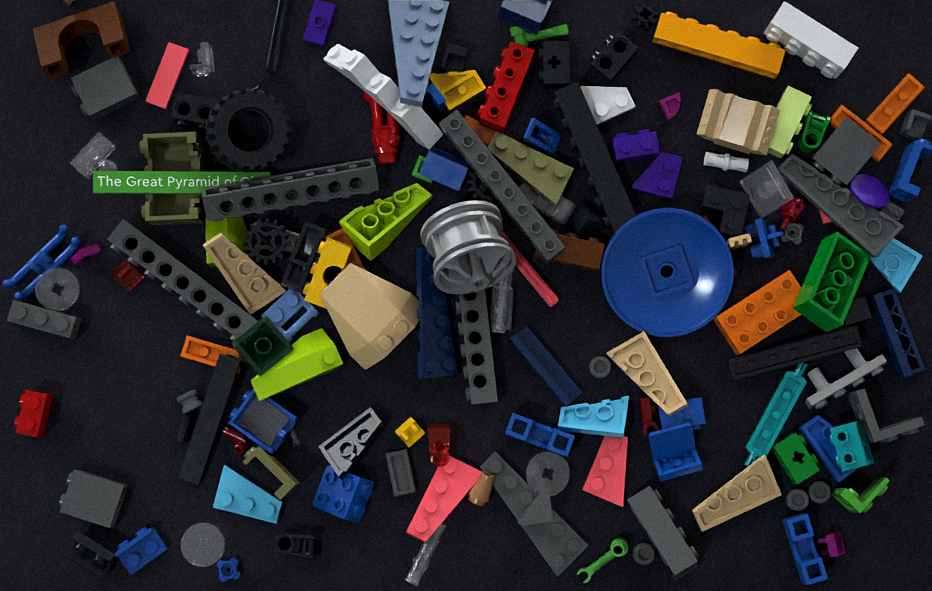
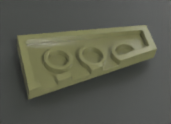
M496 131L487 147L495 159L506 169L513 171L517 178L522 182L528 183L537 194L543 195L552 206L556 207L574 168Z

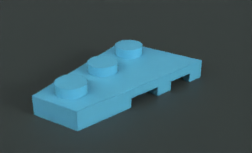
M624 396L614 401L606 399L602 400V403L590 405L583 403L561 407L558 430L624 438L629 396Z
M224 465L213 508L277 524L283 502L227 465Z

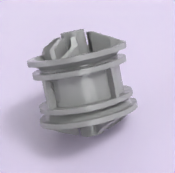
M479 200L459 202L439 210L422 226L420 237L428 253L435 258L433 262V277L436 286L441 291L450 294L478 292L499 283L514 269L516 256L509 243L500 237L503 232L502 216L500 210L494 204Z

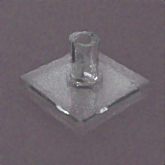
M773 161L766 163L739 181L746 194H750L749 199L761 218L794 199L787 187V180L784 181L786 178L780 175Z

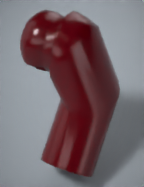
M226 425L222 435L233 439L234 452L236 454H244L248 450L246 435Z

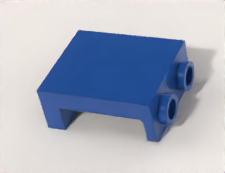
M919 139L905 147L888 190L891 197L907 203L919 195L921 188L910 184L909 181L918 158L925 159L932 154L931 142Z

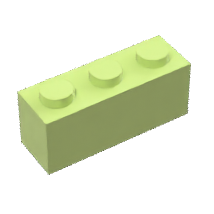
M787 86L776 107L780 110L768 153L779 158L785 153L789 154L794 144L791 142L794 134L798 135L803 125L800 123L803 115L807 116L812 104L809 103L811 96Z

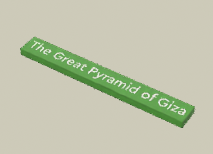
M93 171V194H202V188L269 177L270 172Z

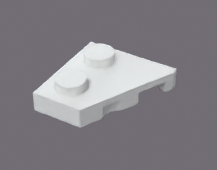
M581 86L597 125L636 107L627 87Z

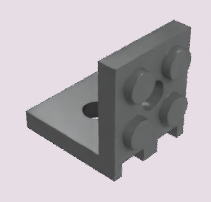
M865 389L847 393L856 421L862 420L868 443L880 441V443L890 442L898 439V434H901V436L911 435L919 432L918 427L925 425L922 417H915L879 429Z

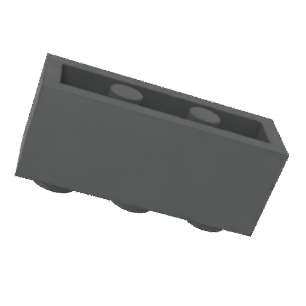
M13 300L7 321L76 340L82 319Z

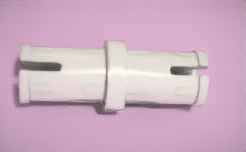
M705 152L703 165L722 168L724 171L730 169L747 172L749 159L730 156L728 153L722 155Z

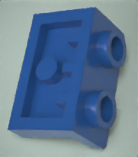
M146 527L135 533L136 538L131 542L125 540L116 547L118 551L114 553L115 557H119L130 575H133L168 550V547L154 527L149 529Z

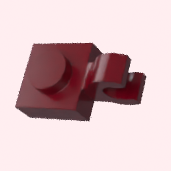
M649 397L640 398L639 406L643 422L642 433L646 436L649 426H652L655 431L660 429L652 421V415L655 414L654 402H650Z

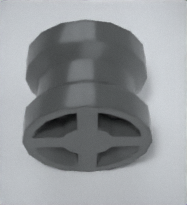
M196 389L176 398L177 402L181 403L183 407V414L202 407L203 403L198 399Z

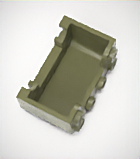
M196 132L143 134V140L140 141V152L148 159V166H145L144 171L203 172L202 140ZM145 194L146 200L149 201L142 205L141 213L142 218H145V221L150 225L204 223L205 209L202 194Z

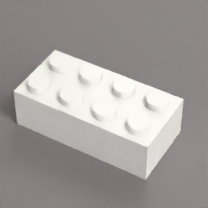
M785 1L763 33L767 35L766 38L769 41L781 44L788 53L800 56L805 64L819 68L821 73L828 78L833 77L836 79L845 70L858 49L849 41Z

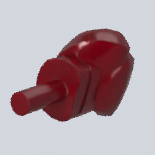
M791 197L781 204L780 209L783 213L782 218L784 222L780 230L785 231L789 222H795L804 211L805 204L801 198Z

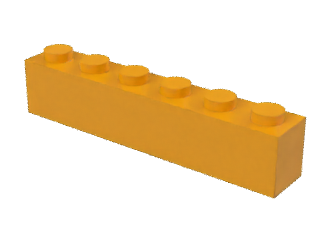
M661 12L652 42L775 79L779 74L786 51L776 43L765 44L755 37L745 38L739 36L740 34L735 31L728 30L725 32L712 24L705 26L698 24L699 22L692 18H686L685 20L678 18V15L675 13Z

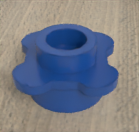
M231 558L228 561L219 560L217 562L220 581L225 582L231 578L236 580L240 577V572L237 568L238 560L236 558Z

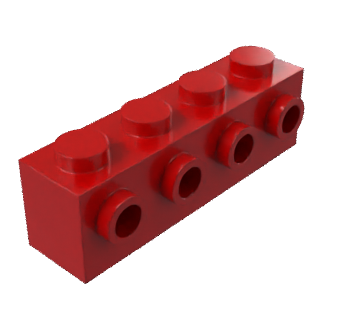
M511 41L508 48H503L500 56L503 62L501 67L496 66L492 77L495 79L493 86H488L485 97L488 98L485 105L481 104L477 114L480 117L479 125L504 133L535 50Z

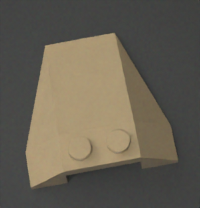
M349 263L320 293L349 355L365 370L384 359L416 327L420 318H417L419 300L412 293L352 263Z

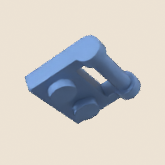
M289 289L261 315L288 344L293 340L292 337L311 318H316L320 314L309 302L304 301L305 298L300 293ZM304 306L307 311L285 331L282 327Z

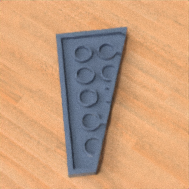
M388 0L400 103L422 107L448 12L449 2L443 0Z

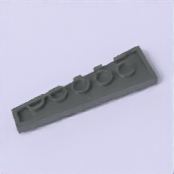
M791 154L777 168V172L864 251L871 255L872 258L904 228L901 223L884 212H879L875 208L868 207L859 202L851 194V191L837 185L831 178L821 174L817 169L794 154Z
M495 451L480 468L482 471L494 476L492 485L516 519L519 520L537 493ZM552 509L553 522L522 527L554 573L559 576L589 545Z

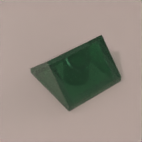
M267 316L263 317L232 342L243 363L259 377L294 350L292 345Z

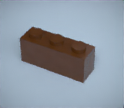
M551 229L565 246V249L550 262L596 272L599 271L605 245L600 243V239L588 237L587 240L579 239L577 234L567 233L565 236L558 234L557 230ZM536 251L535 259L543 260L540 254Z

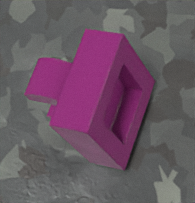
M841 531L832 532L818 540V543L825 542L828 546L827 550L821 551L822 555L830 554V557H836L846 553Z

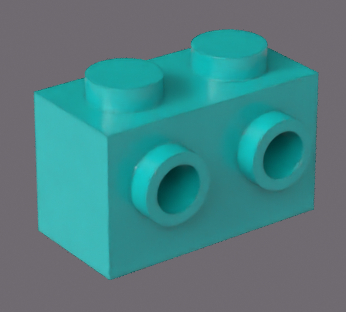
M862 420L830 428V440L836 448V461L838 466L842 468V472L874 463Z

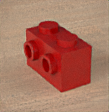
M25 390V394H22L20 398V415H17L14 423L15 433L44 438L54 395Z

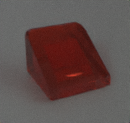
M127 259L111 273L113 278L128 291L144 277Z

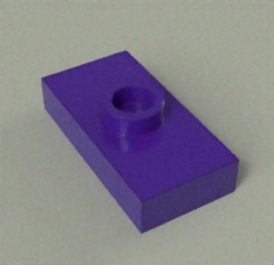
M321 0L314 1L303 41L322 47L325 46L336 9L335 4Z

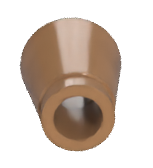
M482 472L469 491L470 496L468 499L472 503L485 506V503L489 502L494 476L488 472Z

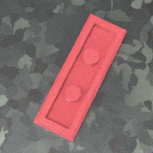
M168 42L146 98L147 103L167 110L190 52L189 49Z

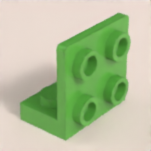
M876 477L860 496L851 488H836L831 495L849 512L865 513L873 505L871 501L876 495L881 496L887 490L888 486L886 484L890 480L887 477Z

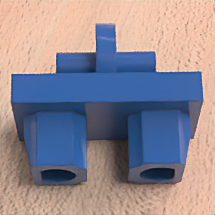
M762 218L756 219L755 223L746 226L745 229L751 238L757 236L760 238L761 244L750 246L752 256L754 258H772L774 253L770 240H772L774 247L780 246L778 238L784 236L783 231L776 232L775 225L768 226L770 234H768L765 219Z

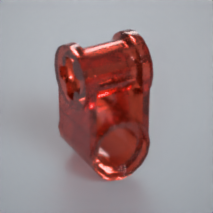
M450 424L428 425L430 461L437 467L445 466L450 459Z

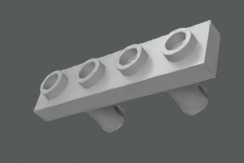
M857 348L845 351L844 353L855 369L832 384L827 382L818 367L813 369L807 375L817 391L806 399L805 404L809 410L813 407L819 409L828 403L827 399L830 397L838 398L845 394L847 387L851 385L857 387L865 382L864 377L869 374L875 376L884 370L883 366L887 362L884 356L880 355L869 362L865 361Z

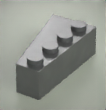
M649 486L627 499V502L642 528L646 529L653 546L658 548L659 555L665 566L671 569L672 577L676 582L698 568L697 558L699 555L693 546L688 547L685 539L687 536L681 527L676 528L672 522L675 518L669 508L664 509L660 503L663 499L657 489L653 491Z

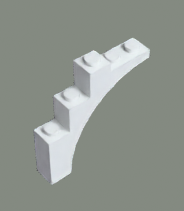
M339 44L329 50L324 61L370 95L400 123L418 144L430 150L442 137L443 133L421 107L400 103L397 85L391 78L380 73L364 54L356 50L350 51Z

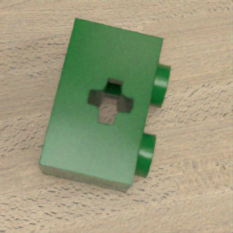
M791 433L771 447L793 484H799L820 471L817 467L819 465L817 458L813 453L809 454L805 448L807 446L805 439L801 434L797 435V433ZM794 453H800L801 456L798 458L800 462L793 461Z

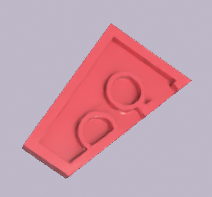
M604 436L582 488L583 491L623 507L628 437Z

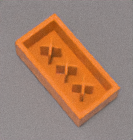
M788 270L713 319L736 355L743 353L801 315L793 309L801 286L791 271Z

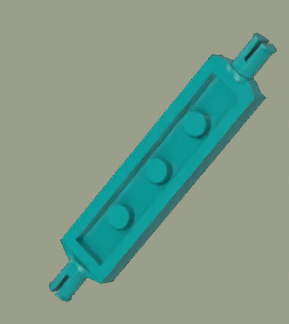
M799 363L794 372H785L745 446L746 450L750 453L744 463L745 466L751 465L763 454L767 457L807 382L802 377L808 366L806 363Z

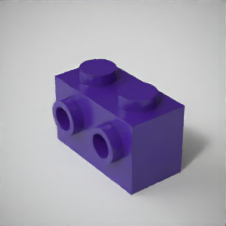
M650 129L637 131L635 135L620 133L611 142L614 164L655 158L660 153L656 131L650 132Z

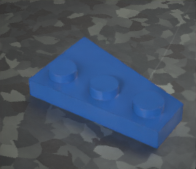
M816 415L798 429L836 482H840L858 468L842 472V468L838 466L836 461V448L830 440V428L834 427L819 415Z

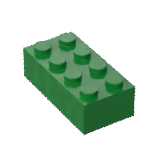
M835 232L822 239L793 309L825 332L842 326L871 255L839 232Z

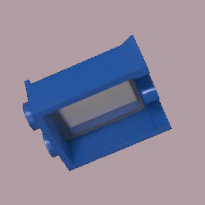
M249 389L242 398L244 402L240 408L236 407L230 414L229 418L231 420L229 424L269 453L275 454L300 418L270 397L259 401L254 389Z

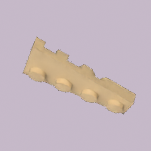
M219 233L203 244L250 315L286 292L284 287L222 233Z
M644 331L606 353L669 417L688 406Z
M763 454L692 510L702 532L782 495L767 457Z

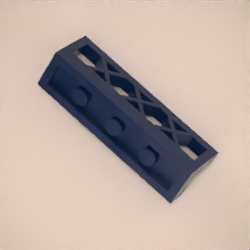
M893 288L868 297L899 379L925 370L895 289ZM889 294L893 300L890 310L887 308L884 296ZM892 315L898 317L901 321L898 330L895 329L891 318ZM900 335L908 339L909 345L906 351L903 350L899 339ZM907 356L916 360L918 368L911 370Z
M527 326L510 338L512 344L564 406H567L582 393Z

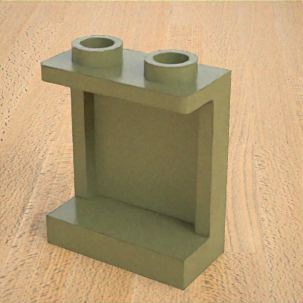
M253 446L244 455L246 459L243 463L245 465H252L259 459L283 483L274 493L280 500L286 499L301 484L271 453L261 446Z

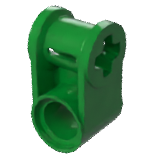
M810 109L804 120L803 129L798 140V146L802 152L812 153L821 144L831 116L827 115L825 117L814 113ZM806 137H810L814 140L813 146L808 145L806 143Z

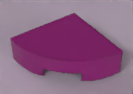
M679 92L659 101L667 121L674 118L679 111L681 103Z
M98 244L80 249L71 257L74 265L84 262V258L92 255L95 256L101 250Z

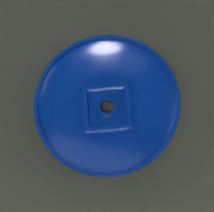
M661 208L641 213L618 229L605 250L601 278L608 303L617 316L626 324L640 332L644 331L645 334L659 337H674L696 331L717 316L730 295L733 285L734 267L731 252L725 239L710 222L690 211L676 208ZM665 265L673 268V272L669 276H664L660 272L661 268Z

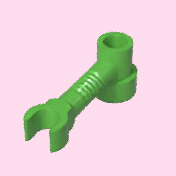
M567 24L541 30L537 35L528 33V31L517 26L510 28L511 36L514 37L515 43L525 47H529L528 42L563 36L569 33Z
M620 537L614 539L608 552L591 565L580 568L577 575L583 571L588 573V578L583 583H587L596 571L613 558L624 556L629 548L628 542ZM615 546H620L622 551H617Z

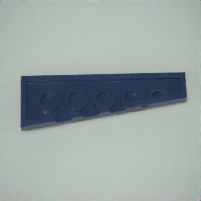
M426 247L416 249L417 297L419 298L417 318H420V330L417 331V339L420 340L418 380L458 375L446 292L441 291L434 282L433 262L435 258L428 253Z

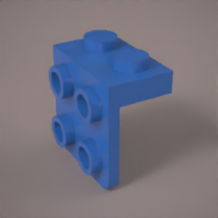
M691 423L679 424L649 434L653 464L660 482L703 470L695 448Z
M329 465L324 471L313 500V506L342 519L360 523L375 482L351 473H347L344 479L341 480L332 466Z

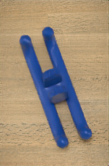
M61 225L59 232L13 277L2 282L3 287L11 288L18 284L30 271L34 270L39 273L25 289L15 293L14 297L16 300H24L30 296L79 248L80 239L73 237L71 244L55 260L48 255L67 236L69 229L66 225Z

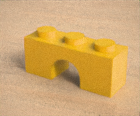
M329 237L325 242L321 241L317 253L321 254L319 261H314L310 273L313 274L311 282L307 281L303 289V294L306 295L304 301L326 308L320 296V293L330 284L325 278V270L330 266L344 269L353 246Z

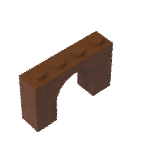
M115 1L33 28L40 64L48 79L69 73L65 56L66 48L73 39L82 34L96 33L101 35L103 46L110 59L131 52L122 16Z

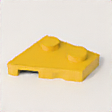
M476 70L455 71L443 74L431 73L430 75L431 82L446 99V107L449 112L486 90Z

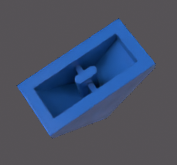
M531 118L523 138V144L554 155L562 135L537 119Z

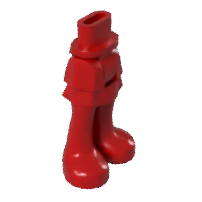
M364 91V98L370 102L372 108V141L376 148L375 154H378L379 164L396 163L395 154L398 153L397 147L400 140L398 121L387 112V126H383L382 106Z

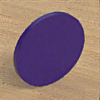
M855 175L849 183L853 196L868 207L875 209L884 208L890 201V193L886 186L870 175Z

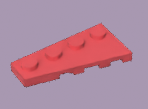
M444 454L406 533L426 543L470 491L482 474V471Z

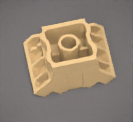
M710 89L697 135L713 141L714 144L747 154L751 152L757 155H767L780 110L772 105H763L758 101L740 98L734 94H725L718 89Z

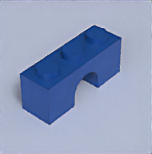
M512 413L505 432L508 436L568 457L575 438L574 435L542 425L515 413Z
M802 513L782 519L801 583L809 585L828 579L822 558L818 555L814 546L813 536L815 535L808 514Z

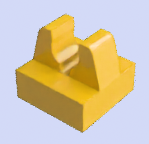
M412 417L395 430L409 448L425 434Z

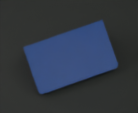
M432 83L427 87L422 106L430 102L437 112L441 114L446 110V99Z
M432 147L428 151L420 174L459 191L466 174L470 170V165L461 158Z

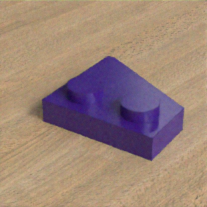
M661 152L632 185L631 189L672 200L683 157Z

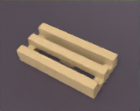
M750 234L729 238L726 241L729 250L746 247L752 242Z

